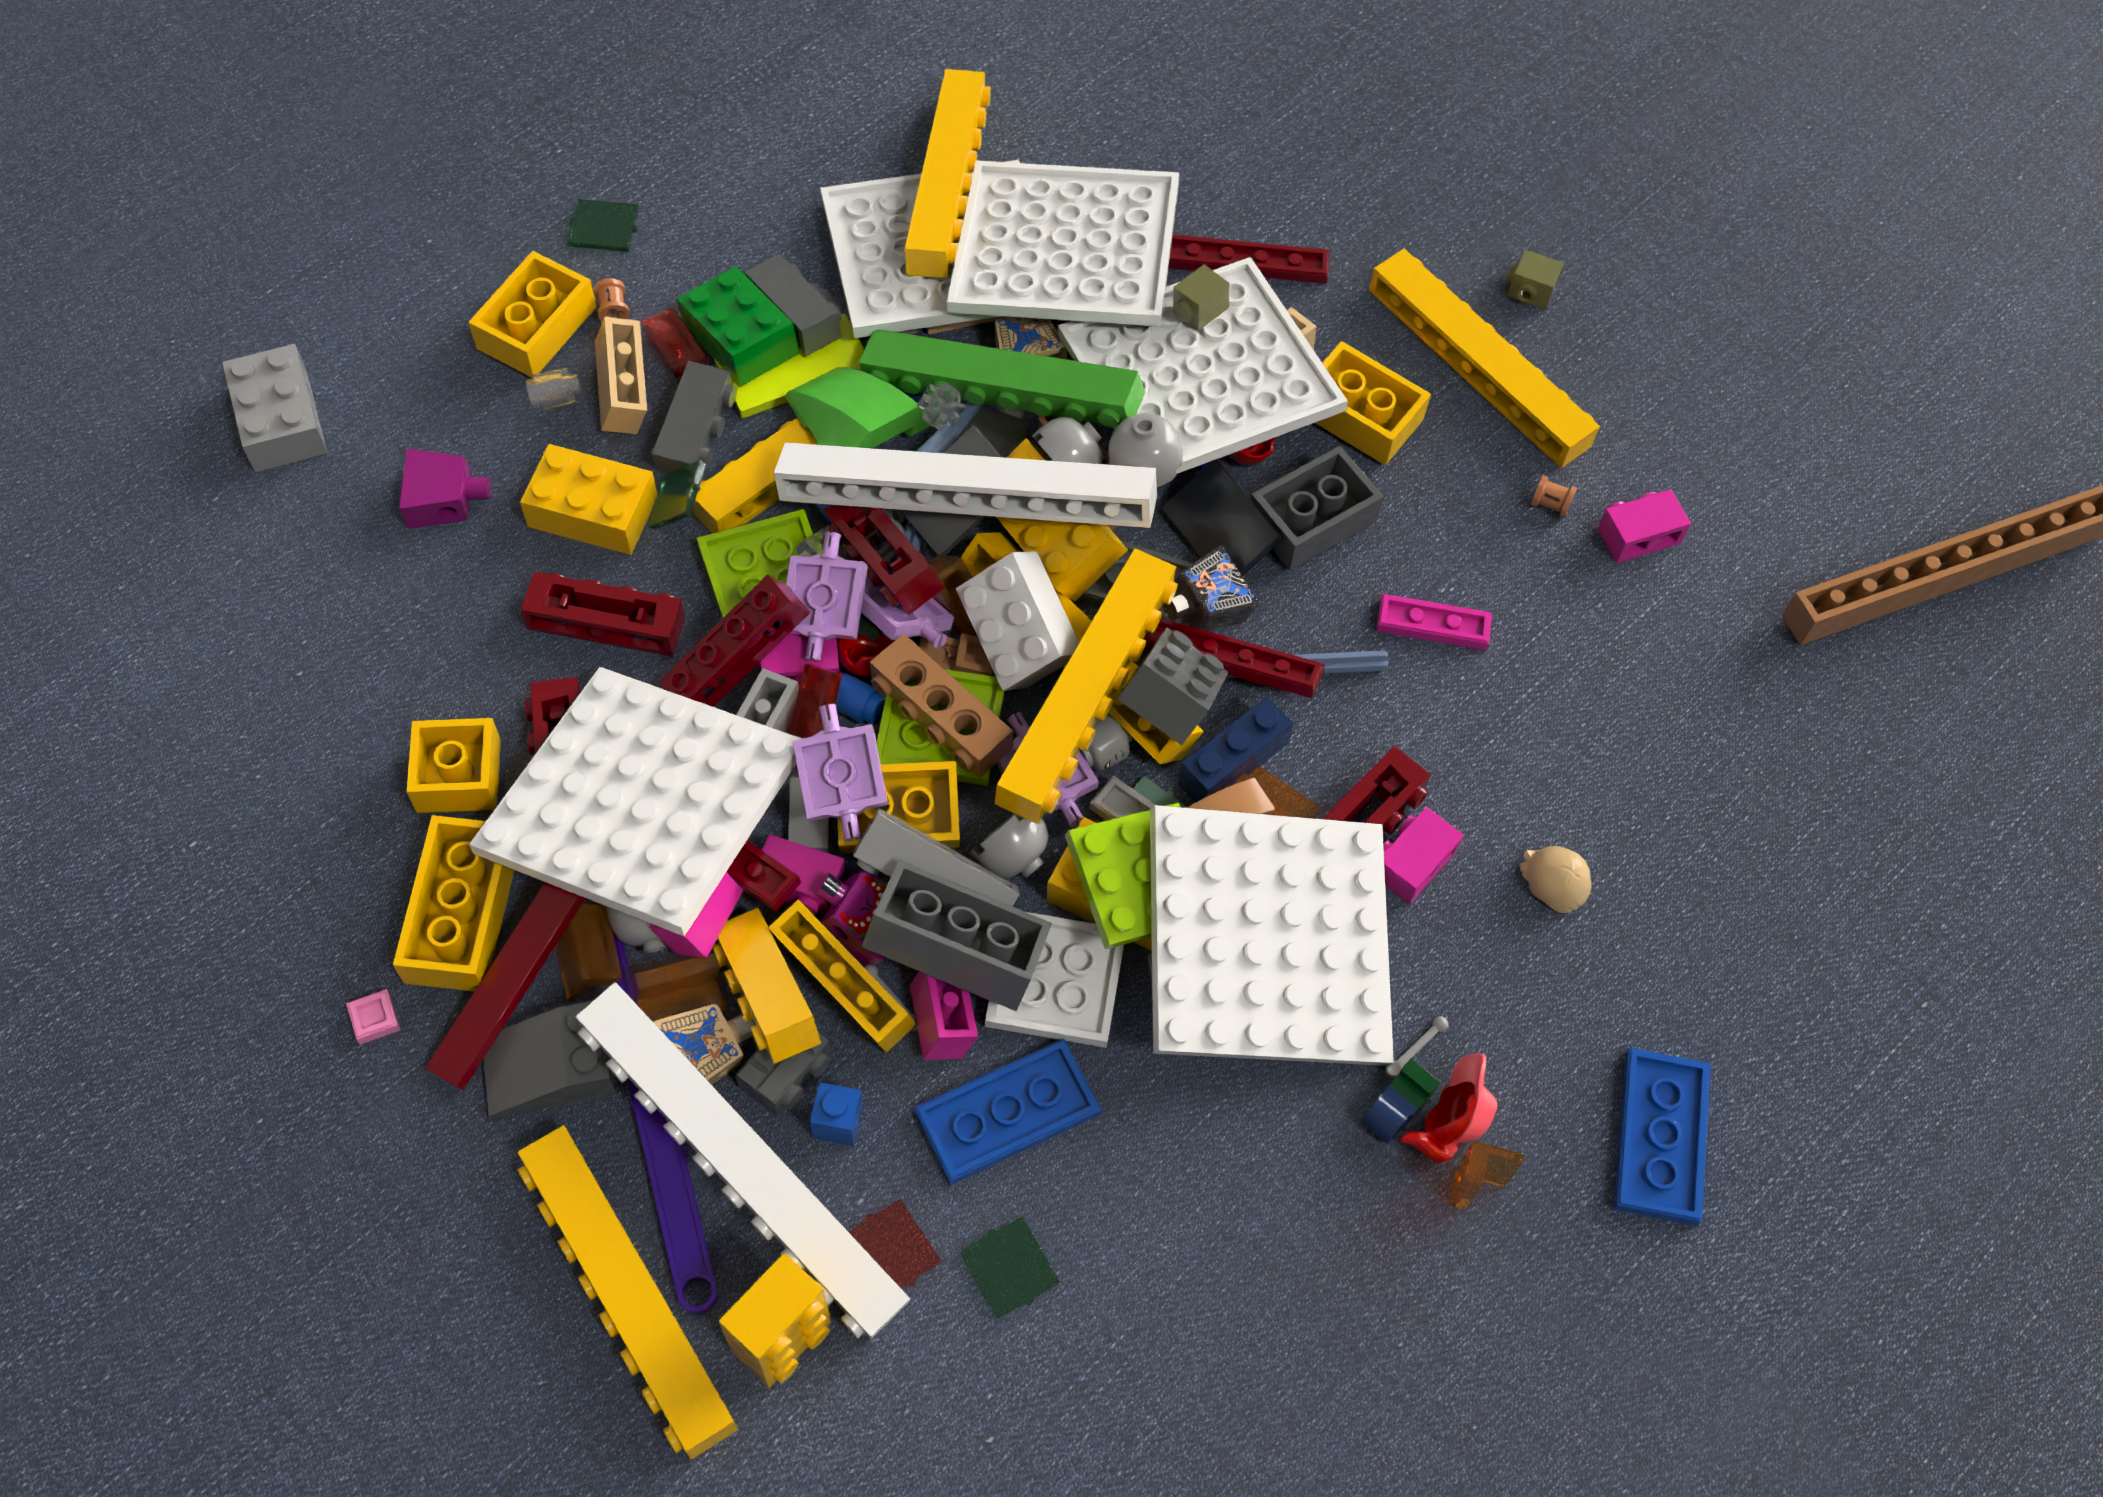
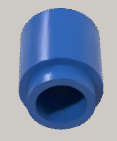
M847 673L843 674L840 678L835 677L826 691V698L829 699L828 704H835L837 712L861 724L865 722L874 724L884 709L886 697L881 696L873 686Z

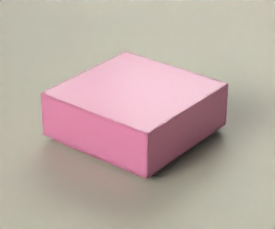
M387 989L346 1003L356 1040L360 1045L401 1030L391 995Z

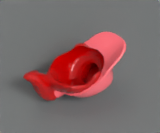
M1480 1053L1469 1054L1458 1061L1453 1069L1449 1086L1442 1089L1439 1102L1426 1116L1425 1131L1408 1132L1401 1137V1143L1412 1145L1420 1153L1433 1161L1447 1162L1457 1152L1461 1143L1474 1141L1488 1130L1496 1113L1498 1103L1496 1098L1484 1086L1485 1055Z

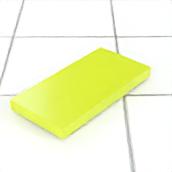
M841 314V321L839 322L840 339L808 356H805L799 350L798 355L741 387L732 379L733 386L737 389L734 404L741 418L743 419L788 403L785 398L786 392L837 367H849L862 371L859 360L865 349L859 338H854L851 323L846 314ZM715 359L716 368L723 369Z

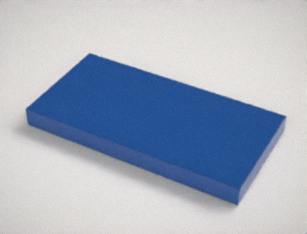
M1061 1039L914 1107V1113L950 1186L1101 1115L1102 1111L1065 1039Z
M1628 1048L1625 1052L1614 1210L1695 1226L1702 1222L1711 1063L1634 1048Z

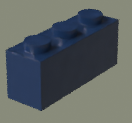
M1266 697L1181 763L1178 785L1196 803L1211 794L1240 783L1288 745L1293 722Z

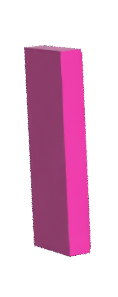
M1382 593L1376 631L1487 650L1490 640L1492 612Z

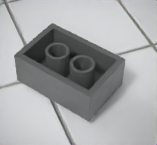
M1341 446L1332 449L1251 494V500L1283 537L1272 550L1289 570L1377 522L1384 499L1381 492Z
M1166 627L1139 664L1118 697V700L1182 746L1209 711L1228 671L1224 669L1222 662L1218 658L1208 653L1204 655L1193 647L1192 641L1186 635L1179 631L1173 632Z

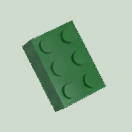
M736 266L676 298L684 329L714 360L716 359L724 370L730 372L731 378L740 387L799 354L793 322Z

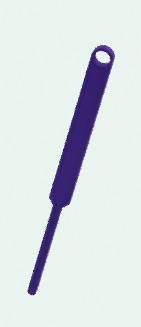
M598 903L616 983L648 1018L654 1022L651 1010L637 1001L624 943L614 935L610 928L606 915V906ZM627 1078L677 1298L681 1307L686 1312L693 1315H701L714 1307L718 1298V1290L683 1143L679 1145L663 1128L668 1120L657 1109L650 1114L634 1096L639 1089ZM694 1281H704L711 1287L710 1299L701 1306L694 1307L688 1305L683 1296L686 1287Z

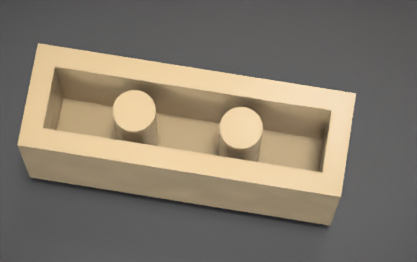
M604 317L595 340L601 431L637 434L647 412L640 321Z

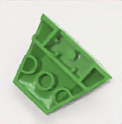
M837 367L786 392L785 396L804 429H809L815 437L816 445L872 449L902 432L911 437L934 425L936 420L918 403L893 385L871 374L849 367Z

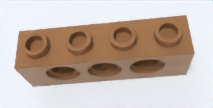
M904 633L870 661L871 684L874 689L883 697L889 695L897 703L900 712L909 721L913 722L916 720L925 728L926 735L937 746L943 744L952 752L953 759L963 770H972L981 778L1013 749V730ZM908 681L919 682V684L915 686L904 685V683ZM935 705H944L947 707L941 711H935L931 709V707ZM963 729L974 731L973 734L967 736L960 735L958 732Z

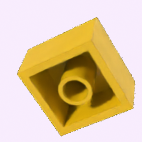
M493 718L412 721L406 792L417 813L496 809L498 803L501 738Z

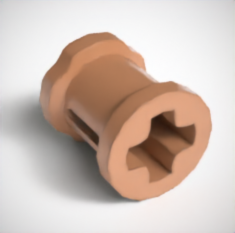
M613 278L603 279L594 287L595 297L600 302L598 316L601 322L604 317L629 319L630 317L629 307L624 303L623 298L626 293L625 284L621 280Z
M1543 475L1531 505L1534 507L1542 505L1558 511L1561 517L1565 518L1577 487L1571 486L1566 488L1548 481V477Z

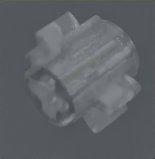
M945 382L937 388L930 384L917 404L919 408L923 409V421L936 427V429H939L945 423L953 428L966 408V405L960 403L961 392Z

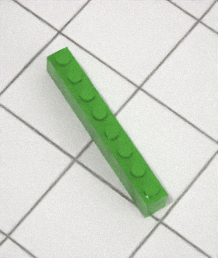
M879 329L872 332L859 360V365L863 372L871 374L897 389L900 387L910 394L923 393L935 395L941 399L952 398L968 401L975 405H994L1010 411L1016 409L1029 411L1040 416L1068 417L1075 419L1077 422L1100 423L1110 428L1117 427L1124 419L1137 414L1145 395L1139 371Z

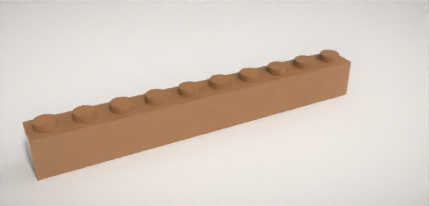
M2103 485L1798 591L1781 616L1798 643L1803 645L2103 538Z

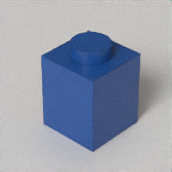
M819 1082L810 1118L812 1137L814 1139L854 1146L863 1110L861 1090Z

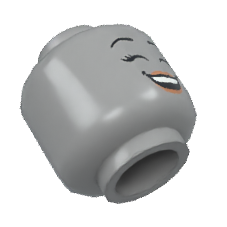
M1109 715L1106 716L1104 721L1097 719L1093 726L1096 733L1087 751L1082 749L1080 751L1093 770L1102 772L1128 757L1130 753L1129 742L1132 741V736Z

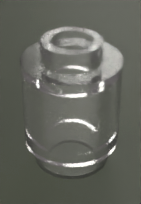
M567 367L534 374V378L525 380L532 408L542 407V410L576 403L575 395L582 394L577 374H569Z

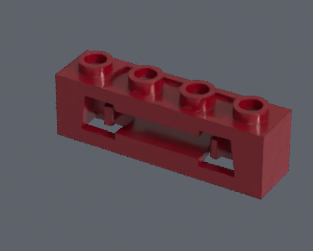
M830 505L824 510L832 522L827 527L831 534L834 532L841 535L840 545L846 541L848 542V545L844 548L853 561H863L868 565L867 577L874 586H877L879 583L883 584L879 591L892 607L899 604L909 616L945 588L929 563L881 508ZM872 524L899 557L890 564L894 573L890 571L884 560L868 543V540L877 534Z
M534 572L520 609L528 630L671 657L674 656L685 622L681 599H677L670 594L659 593L656 595L645 593L629 586L613 587L603 585L591 579L581 581L566 578L558 573L544 574ZM554 619L572 623V626L551 622L550 620ZM634 634L655 638L657 641L634 638Z
M767 574L658 682L664 690L715 707L810 614V611L789 586ZM777 619L785 621L771 637L764 633L766 630L771 633L776 630L773 623ZM722 677L725 682L719 686V682L715 680H719ZM709 686L717 688L708 698L704 696L703 692Z
M578 677L530 683L531 698H525L527 720L533 721V732H527L530 755H535L551 734L548 720H551L555 728L582 692Z
M1394 745L1323 819L1352 822L1371 803L1375 790L1381 785L1376 797L1383 804L1365 823L1382 824L1383 834L1387 832L1391 835L1403 822L1405 817L1402 814L1409 807L1415 810L1427 797L1429 791L1425 788L1431 774Z

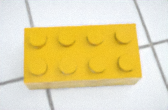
M1027 438L1006 457L1053 461L1045 451ZM997 517L1024 552L1037 551L1054 589L1073 601H1076L1128 551L1108 525Z
M432 815L393 966L404 984L475 992L491 967L515 870L473 854L469 844L486 821Z

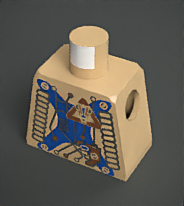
M1003 316L995 320L996 348L1067 360V349L1050 319Z
M717 1004L653 1022L711 1085L741 1064L743 1053L738 1043L753 1037L750 1027L754 1026L752 1020L745 1022L741 1014L726 1021Z

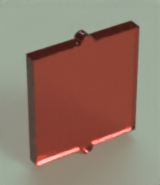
M901 1199L876 1215L868 1214L864 1223L849 1232L901 1289L907 1285L913 1287L917 1278L941 1263V1259Z

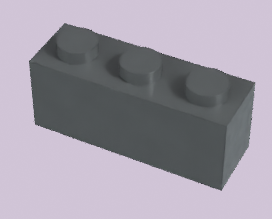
M781 254L744 272L745 276L793 322L798 349L805 356L841 338L839 326L841 314L836 305L832 302L828 303L821 296L817 286L814 283L809 284L802 277L798 267L793 263L790 264Z
M688 361L652 451L658 471L699 481L703 469L707 470L710 467L713 457V443L715 438L719 439L725 426L724 415L727 407L731 408L736 399L737 389L733 386L729 371Z

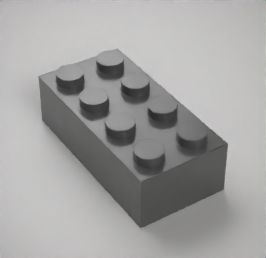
M899 860L874 912L862 947L1017 1011L1033 976L1052 923Z

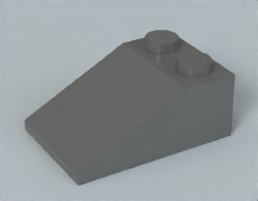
M593 1001L557 1007L501 1030L483 1059L490 1119L617 1095L615 1075L605 1064L610 1060L609 1056L600 1047L593 1052L577 1034L582 1027L579 1025L576 1016Z

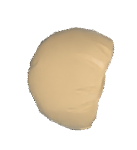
M1548 846L1540 850L1524 851L1523 858L1525 861L1521 863L1520 870L1523 872L1522 876L1524 879L1528 880L1529 889L1535 897L1558 913H1570L1586 902L1591 891V875L1587 862L1578 853L1559 846Z

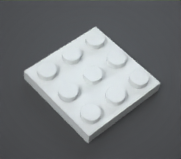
M1027 912L1051 922L1052 925L1031 981L1017 1011L989 1000L985 1027L1058 1040L1065 1039V1041L1107 1048L1124 945L1105 950L1098 928L1094 923Z

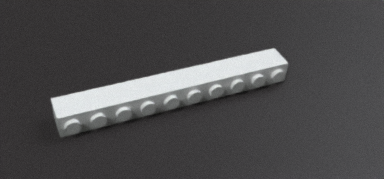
M785 443L774 471L780 501L1150 528L1157 499L1156 468Z
M616 982L576 1016L579 1025L582 1027L577 1034L593 1052L600 1047L609 1056L610 1060L605 1064L622 1083L627 1078L633 1082L639 1089L634 1096L650 1114L657 1109L668 1120L663 1126L668 1134L679 1145L687 1141L697 1152L692 1157L694 1162L708 1177L716 1172L727 1184L721 1189L726 1197L738 1209L745 1204L756 1216L751 1221L753 1226L767 1241L773 1236L776 1237L786 1248L780 1254L785 1253L801 1269L804 1268L815 1282L824 1289L827 1306L833 1300L846 1313L840 1320L857 1338L864 1333L871 1340L909 1303L910 1298Z

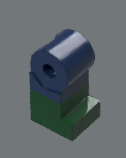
M1410 1058L1397 1077L1370 1107L1361 1122L1388 1144L1430 1100L1440 1081Z

